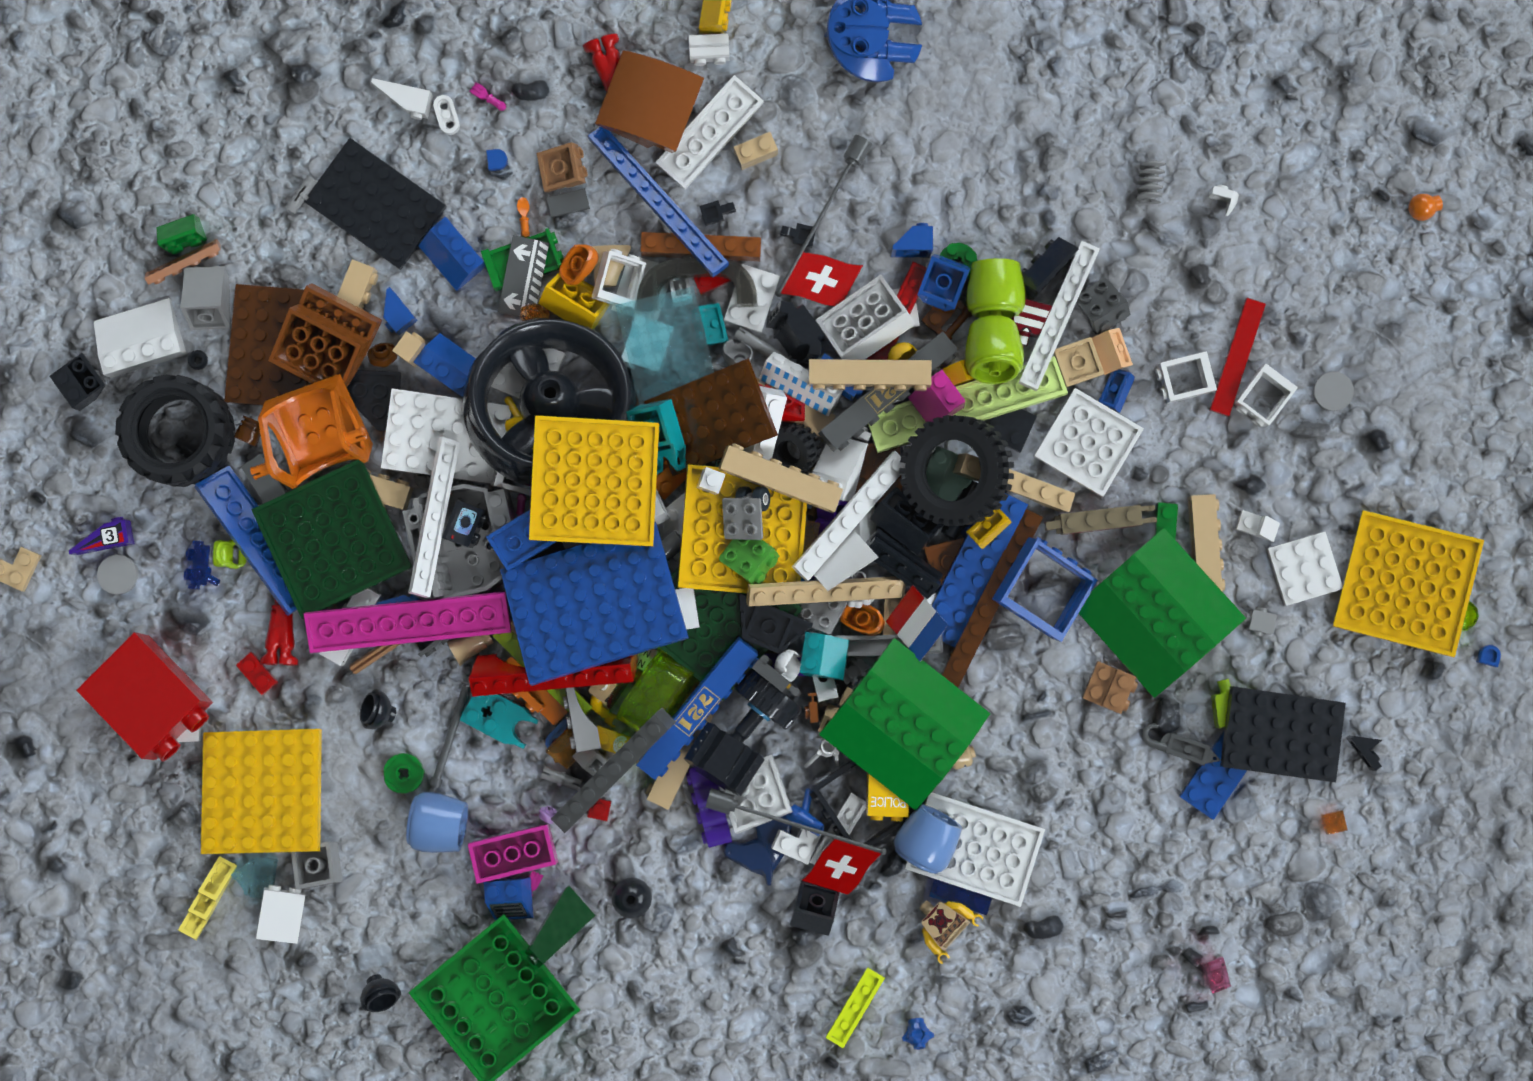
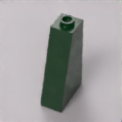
M569 885L558 896L525 952L528 955V961L538 968L596 916Z

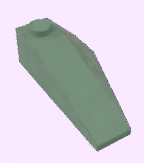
M936 446L926 471L928 485L938 497L948 501H956L958 499L957 496L964 488L971 484L972 480L953 473L959 454Z

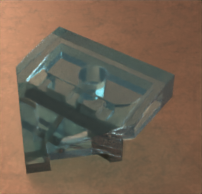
M255 857L250 859L238 871L231 874V876L242 887L245 896L249 895L251 898L262 899L264 887L268 888L269 885L275 884L278 859Z

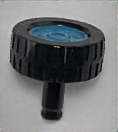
M750 669L743 680L736 686L735 690L749 701L747 705L751 709L730 735L743 743L763 719H766L768 722L772 720L784 730H787L798 718L802 708L758 672Z

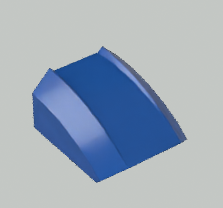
M933 254L917 295L923 303L944 311L953 310L957 305L971 268L943 256Z

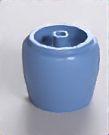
M422 792L416 795L411 803L407 820V843L412 849L421 852H459L463 845L467 827V802L435 792Z
M921 804L917 810L911 813L897 832L894 839L895 851L912 865L929 873L937 874L949 865L963 828L948 815L933 807Z

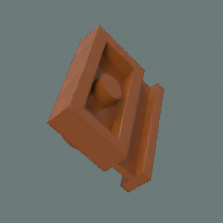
M816 692L808 693V696H811V702H808L809 706H805V717L810 719V723L819 722L817 701H814V696H817Z

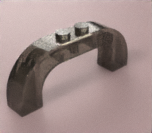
M686 255L681 256V259L661 262L650 269L642 279L637 293V309L640 312L659 311L660 291L670 280L712 276L693 256ZM726 259L729 262V266L714 277L726 278L735 285L738 308L758 307V293L752 277L740 264Z

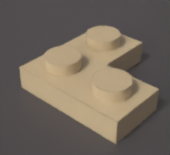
M21 547L13 564L0 559V582L25 592L42 555Z

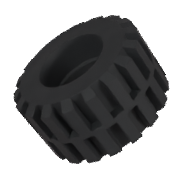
M797 423L788 424L779 429L772 458L781 461L784 467L789 468L791 465L801 469L800 473H805L814 467L816 461L820 458L818 455L821 452V448L818 447L820 441L816 440L815 437L817 435L815 432H810V427L804 428V424L801 423L798 425ZM788 441L793 442L798 447L800 452L799 459L792 457L788 452Z

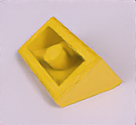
M1001 509L993 510L995 514L991 517H985L986 520L982 522H976L966 531L981 549H984L1011 524V520Z

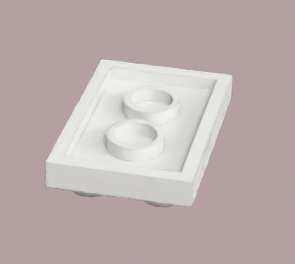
M742 264L724 321L762 333L780 276Z

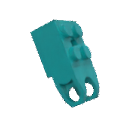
M672 399L638 405L626 412L628 421L659 423L657 475L663 472V457L669 460L676 471L686 467V446ZM677 457L680 459V465L677 463Z
M501 694L471 697L460 718V721L503 744L516 745L522 749H525L527 744L523 743L516 736V724L521 720L530 721L535 724L539 722V719L532 716L524 706ZM490 706V711L493 713L486 716L484 708Z

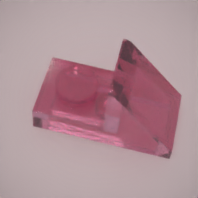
M1218 956L1200 963L1212 994L1231 987L1223 957Z

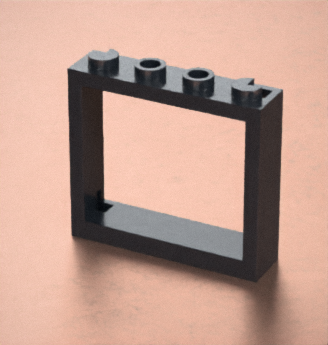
M852 760L810 788L812 800L815 804L819 803L823 808L821 813L827 821L831 820L834 824L832 828L834 833L851 839V837L819 790L857 765ZM909 806L908 817H909V816L911 815V813L914 811V810L912 809V807H910V806ZM903 817V821L892 822L863 843L870 846L875 845L901 827L908 817Z

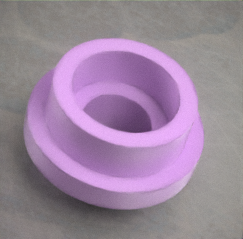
M551 806L541 807L539 818L546 823L553 824L551 818L557 811Z

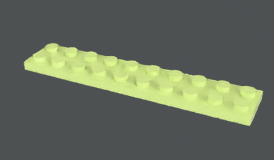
M1055 356L1051 358L1037 391L1018 383L1026 365L1023 366L1022 371L1014 379L1005 383L986 384L976 380L956 386V389L966 402L964 408L954 415L974 417L984 421L1067 395L1068 391ZM911 401L895 405L887 414L883 411L878 415L880 419L872 426L868 424L876 451L880 453L909 444V438L911 436L917 437L918 435L915 431L918 428H925L923 424L926 422Z

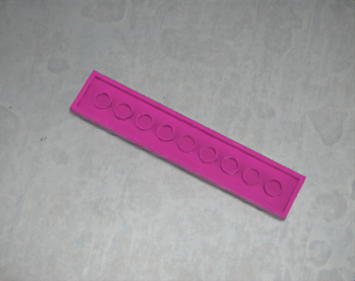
M506 591L304 613L310 653L511 632Z

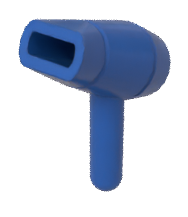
M807 788L804 793L802 807L795 804L791 806L793 812L787 814L786 818L789 821L823 831L824 824L809 813L812 799L810 793L812 792L810 788ZM811 832V833L817 835L818 837L821 835V834H817V833Z

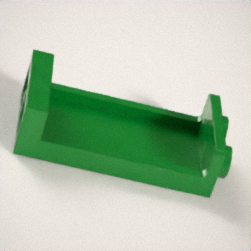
M546 228L545 232L528 237L529 239L549 243L543 275L559 270L564 257L561 250L557 251L555 244L558 243L555 232L551 233L549 228ZM511 244L491 251L489 249L481 251L496 292L503 288Z

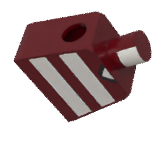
M1025 299V307L1019 316L1011 318L1018 327L1023 346H1028L1030 337H1039L1052 309L1051 305Z

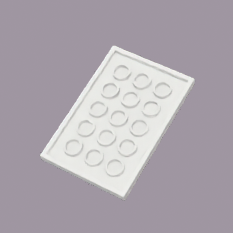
M391 389L381 469L431 475L438 439L445 437L460 442L453 479L491 484L494 469L480 456L469 438L464 422L463 399ZM487 403L491 422L502 438L507 432L505 422L511 416L509 406Z
M931 792L926 799L925 805L948 815L963 828L955 853L946 869L937 874L924 871L909 862H906L905 869L1021 907L1045 829Z

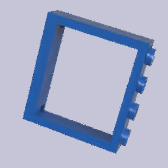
M1028 537L992 600L1051 639L1062 642L1098 580L1091 576L1090 570L1084 567L1082 569L1077 566L1078 562L1063 557V552L1059 549L1048 547L1047 541L1039 537L1036 539ZM1035 549L1081 579L1054 627L1008 598L1009 593Z

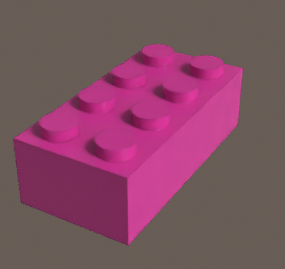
M549 823L468 843L477 884L558 863Z

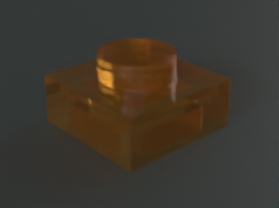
M1343 810L1321 814L1327 835L1348 830Z

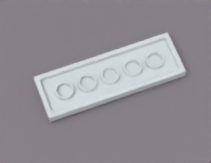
M734 75L684 130L677 151L674 153L665 151L655 162L656 165L686 190L761 107L764 100Z

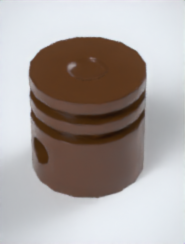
M243 415L242 418L244 420H241L242 424H239L234 437L257 446L261 437L259 422Z

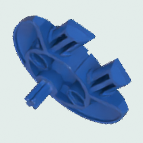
M836 0L828 16L827 32L824 34V37L828 38L830 49L836 60L850 74L870 82H885L892 80L894 76V69L890 64L891 61L914 63L922 48V44L899 43L888 40L889 30L887 28L889 24L922 25V21L915 5L896 4L888 0ZM855 6L861 10V13L856 11ZM855 45L860 47L861 52L856 50Z

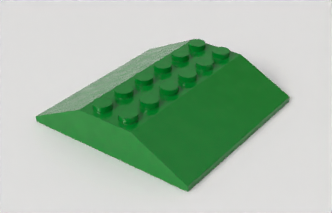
M1165 528L1094 588L1078 613L1154 698L1195 665L1246 619Z
M893 638L819 735L910 807L917 810L968 748L991 713L923 660L919 661L912 651Z
M505 914L408 992L478 1081H495L581 1010L545 964L538 968L528 961V955L525 952L529 944Z

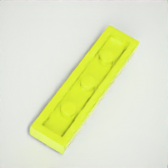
M869 967L865 969L825 1036L828 1040L844 1048L884 981V976Z

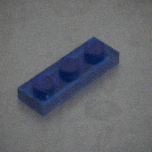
M937 879L933 880L929 897L944 902L962 903L972 911L984 915L988 914L992 897Z

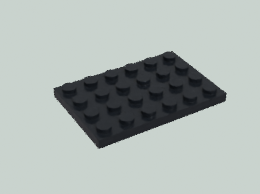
M351 138L347 140L308 194L309 198L307 201L304 200L307 205L399 270L403 268L447 207Z
M1230 686L1220 767L1336 783L1346 703Z

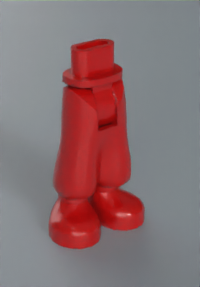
M608 34L601 37L606 51L605 55L602 53L599 39L596 38L583 44L584 51L593 55L592 64L602 81L606 93L620 59V52L614 47L619 42L618 34Z
M274 598V605H271L269 627L265 639L267 653L261 657L260 664L278 665L277 650L280 648L279 664L298 666L299 660L291 654L295 647L293 613L287 616Z

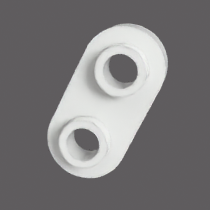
M440 95L433 103L437 120L443 133L453 135L460 128L457 112L452 99L449 96ZM443 104L448 105L447 109L445 110L441 109V106ZM453 123L454 125L452 128H447V124Z

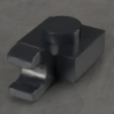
M717 200L699 206L705 226L724 221L723 215L736 212L733 202L720 206Z
M797 223L796 229L782 226L780 236L794 238L792 244L803 246L813 226ZM815 232L811 240L809 241L807 247L812 248Z

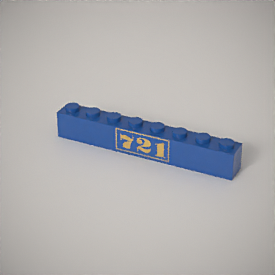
M738 636L672 718L676 723L636 762V766L654 780L658 776L662 777L667 772V765L671 760L675 762L680 756V749L684 745L688 746L694 739V732L697 729L700 731L707 723L705 719L708 715H713L720 707L718 703L722 698L726 700L733 691L731 687L743 680L746 675L744 674L745 670L748 667L752 668L758 661V651Z

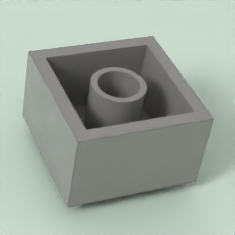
M338 842L320 843V851L291 852L296 889H308L343 882Z

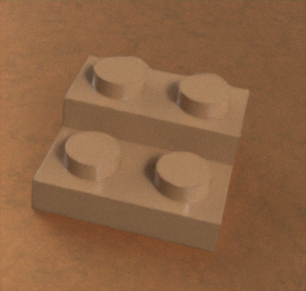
M570 142L536 153L544 192H551L564 187L571 188L586 183L585 178L588 176L586 167L582 166L581 161L584 153L582 148L578 147V144Z
M1097 661L1082 698L1118 714H1121L1122 711L1126 712L1130 705V700H1127L1130 692L1134 693L1138 682L1135 681L1136 676Z

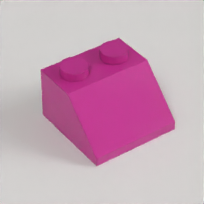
M940 370L931 377L930 388L927 387L925 391H914L908 397L925 422H933L934 418H943L946 415L953 416L964 408L966 402L943 370Z

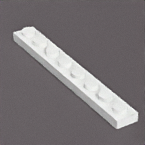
M1081 241L1078 247L1079 250L1073 258L1018 382L1034 391H1037L1100 250V248Z
M445 437L438 439L408 591L410 594L424 598L431 596L460 442Z
M893 451L792 566L805 581L811 579L901 475L899 474V468H905L906 463L900 462L901 456L896 451Z

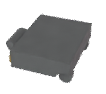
M763 655L752 667L756 672L786 696L789 692L795 697L801 695V691L798 688H795L790 681L771 667L773 661L767 655Z

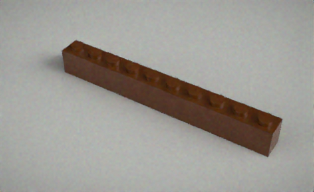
M1028 509L1025 510L1007 548L1000 557L941 672L942 676L958 688L1000 605L992 600L994 594L1028 537H1034L1043 519L1042 516Z

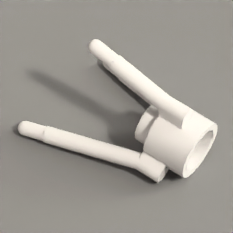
M822 737L819 751L804 767H809L821 755L824 757L833 755L836 766H839V751Z

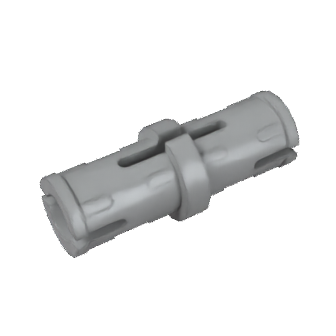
M307 175L300 187L294 190L295 194L288 204L285 205V208L296 214L304 200L307 201L309 198L308 194L317 181Z
M547 766L544 767L543 771L549 773L550 776L542 773L541 779L554 782L559 787L565 786L576 792L580 790V787L573 785V783L582 785V779L566 775L564 771L561 773Z

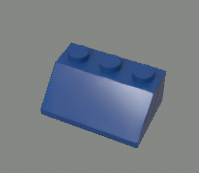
M446 216L429 230L419 244V248L456 291L486 267L485 262Z
M439 333L425 345L414 360V363L463 398L465 382L470 367L476 358Z

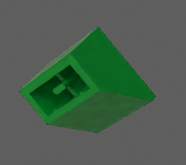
M195 214L156 227L158 245L172 254L180 253L183 251V248L189 246H200L203 241L207 240L200 218Z

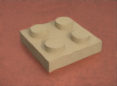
M1091 337L1055 349L1054 356L1066 388L1104 375Z

